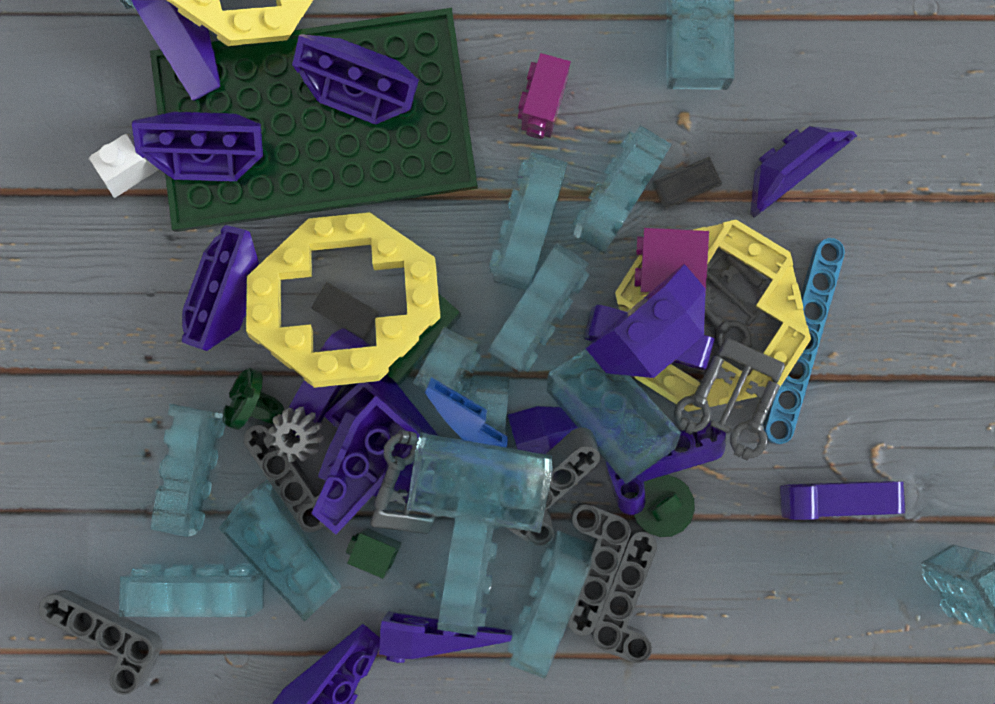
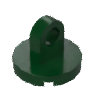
M252 368L245 369L235 380L229 391V398L232 399L231 405H226L223 409L222 419L225 426L239 430L245 425L250 416L267 423H273L275 416L278 414L282 415L285 409L280 401L261 392L263 375L260 371Z
M670 475L644 481L646 504L640 513L633 515L637 524L649 534L657 537H672L683 532L691 523L695 512L694 497L689 487L680 479Z

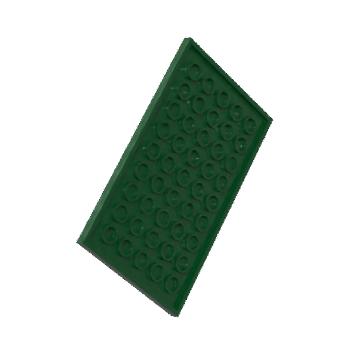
M452 8L294 30L288 40L234 46H227L221 41L211 42L221 87L196 101H192L161 49L150 51L158 115L170 112L232 113L261 124L263 156L237 181L174 180L165 174L171 227L174 232L478 189ZM299 35L340 38L399 61L419 79L411 109L378 124H373L319 103L306 86L300 73H297L292 66Z

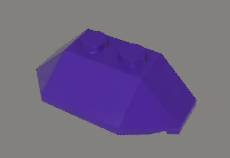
M299 35L292 66L297 73H300L306 86L319 103L373 124H378L411 109L419 79L399 61L340 38Z
M170 112L132 121L136 154L142 158L145 157L155 167L174 180L237 181L263 156L261 124L238 114Z
M809 126L801 133L798 129L790 133L782 140L785 146L778 151L771 148L758 159L762 164L754 171L750 214L754 218L856 138L855 132Z
M224 225L221 229V234L215 237L203 252L182 310V327L184 331L182 343L208 351L240 330L246 316L247 276L259 265L249 231Z
M683 264L585 349L605 373L648 378L656 377L704 336L705 287L689 268Z

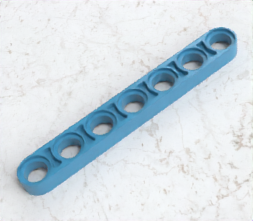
M835 238L824 239L813 250L801 292V299L804 308L808 303L816 304L820 309V315L816 320H810L805 316L812 343L797 360L803 367L802 376L799 379H793L789 375L786 377L766 415L763 426L767 440L771 443L783 444L788 442L796 428L845 255L843 244ZM824 245H831L836 249L837 256L834 261H827L822 257L821 249ZM816 274L826 276L828 279L827 289L821 291L814 287L813 277ZM784 391L792 393L795 398V403L790 409H785L779 404V396ZM775 421H781L786 426V434L781 439H776L771 435L770 427Z

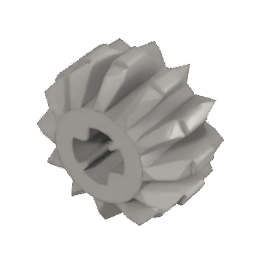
M299 407L295 411L292 408H287L283 411L282 415L278 414L273 418L274 425L269 428L267 433L275 437L270 441V446L278 445L280 448L277 456L287 453L289 462H293L297 458L302 462L306 461L310 454L314 455L320 450L318 444L324 440L325 436L317 432L323 427V423L313 422L315 413L311 412L306 416L304 407Z

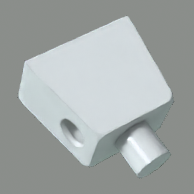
M124 134L113 142L102 146L100 150L89 157L114 198L159 170L145 157L142 158L136 154L134 137L129 134Z

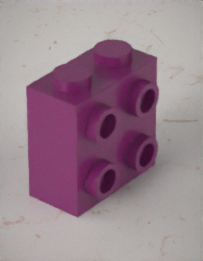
M540 53L538 62H531L526 90H529V92H522L518 106V119L522 120L521 130L526 131L528 136L537 139H543L544 136L551 138L567 84L571 61Z
M644 228V236H637L636 255H642V268H635L634 287H641L640 295H648L683 264L689 268L706 289L709 231Z

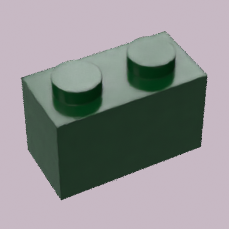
M367 528L361 533H357L356 536H352L346 549V554L350 555L347 564L383 579L391 570L401 542Z

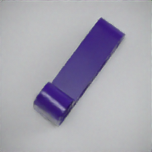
M595 305L591 308L583 338L593 342L627 312L604 305ZM704 335L673 362L706 370L714 338Z
M342 328L327 339L320 352L370 347V344L347 329ZM304 380L288 408H292L295 411L299 407H304L306 416L313 412L315 413L313 422L321 423L325 411L333 403L342 385L314 388Z
M709 423L703 430L692 432L691 435L686 433V430H677L612 450L607 455L606 466L608 479L619 509L628 515L638 514L644 509L646 504L644 481L721 458L725 452L726 432L711 426ZM683 447L688 449V451L680 453L675 451V449ZM648 456H654L658 458L657 460L652 462L644 460ZM619 465H625L628 467L623 471H618L614 469ZM628 492L638 494L635 498L631 499L624 497Z
M904 481L780 485L782 517L787 519L810 520L829 516L905 514Z

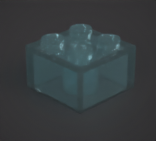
M443 327L413 384L426 390L427 383L432 377L462 395L467 385L463 382V379L468 371L474 373L482 358L478 353L479 346L452 330Z

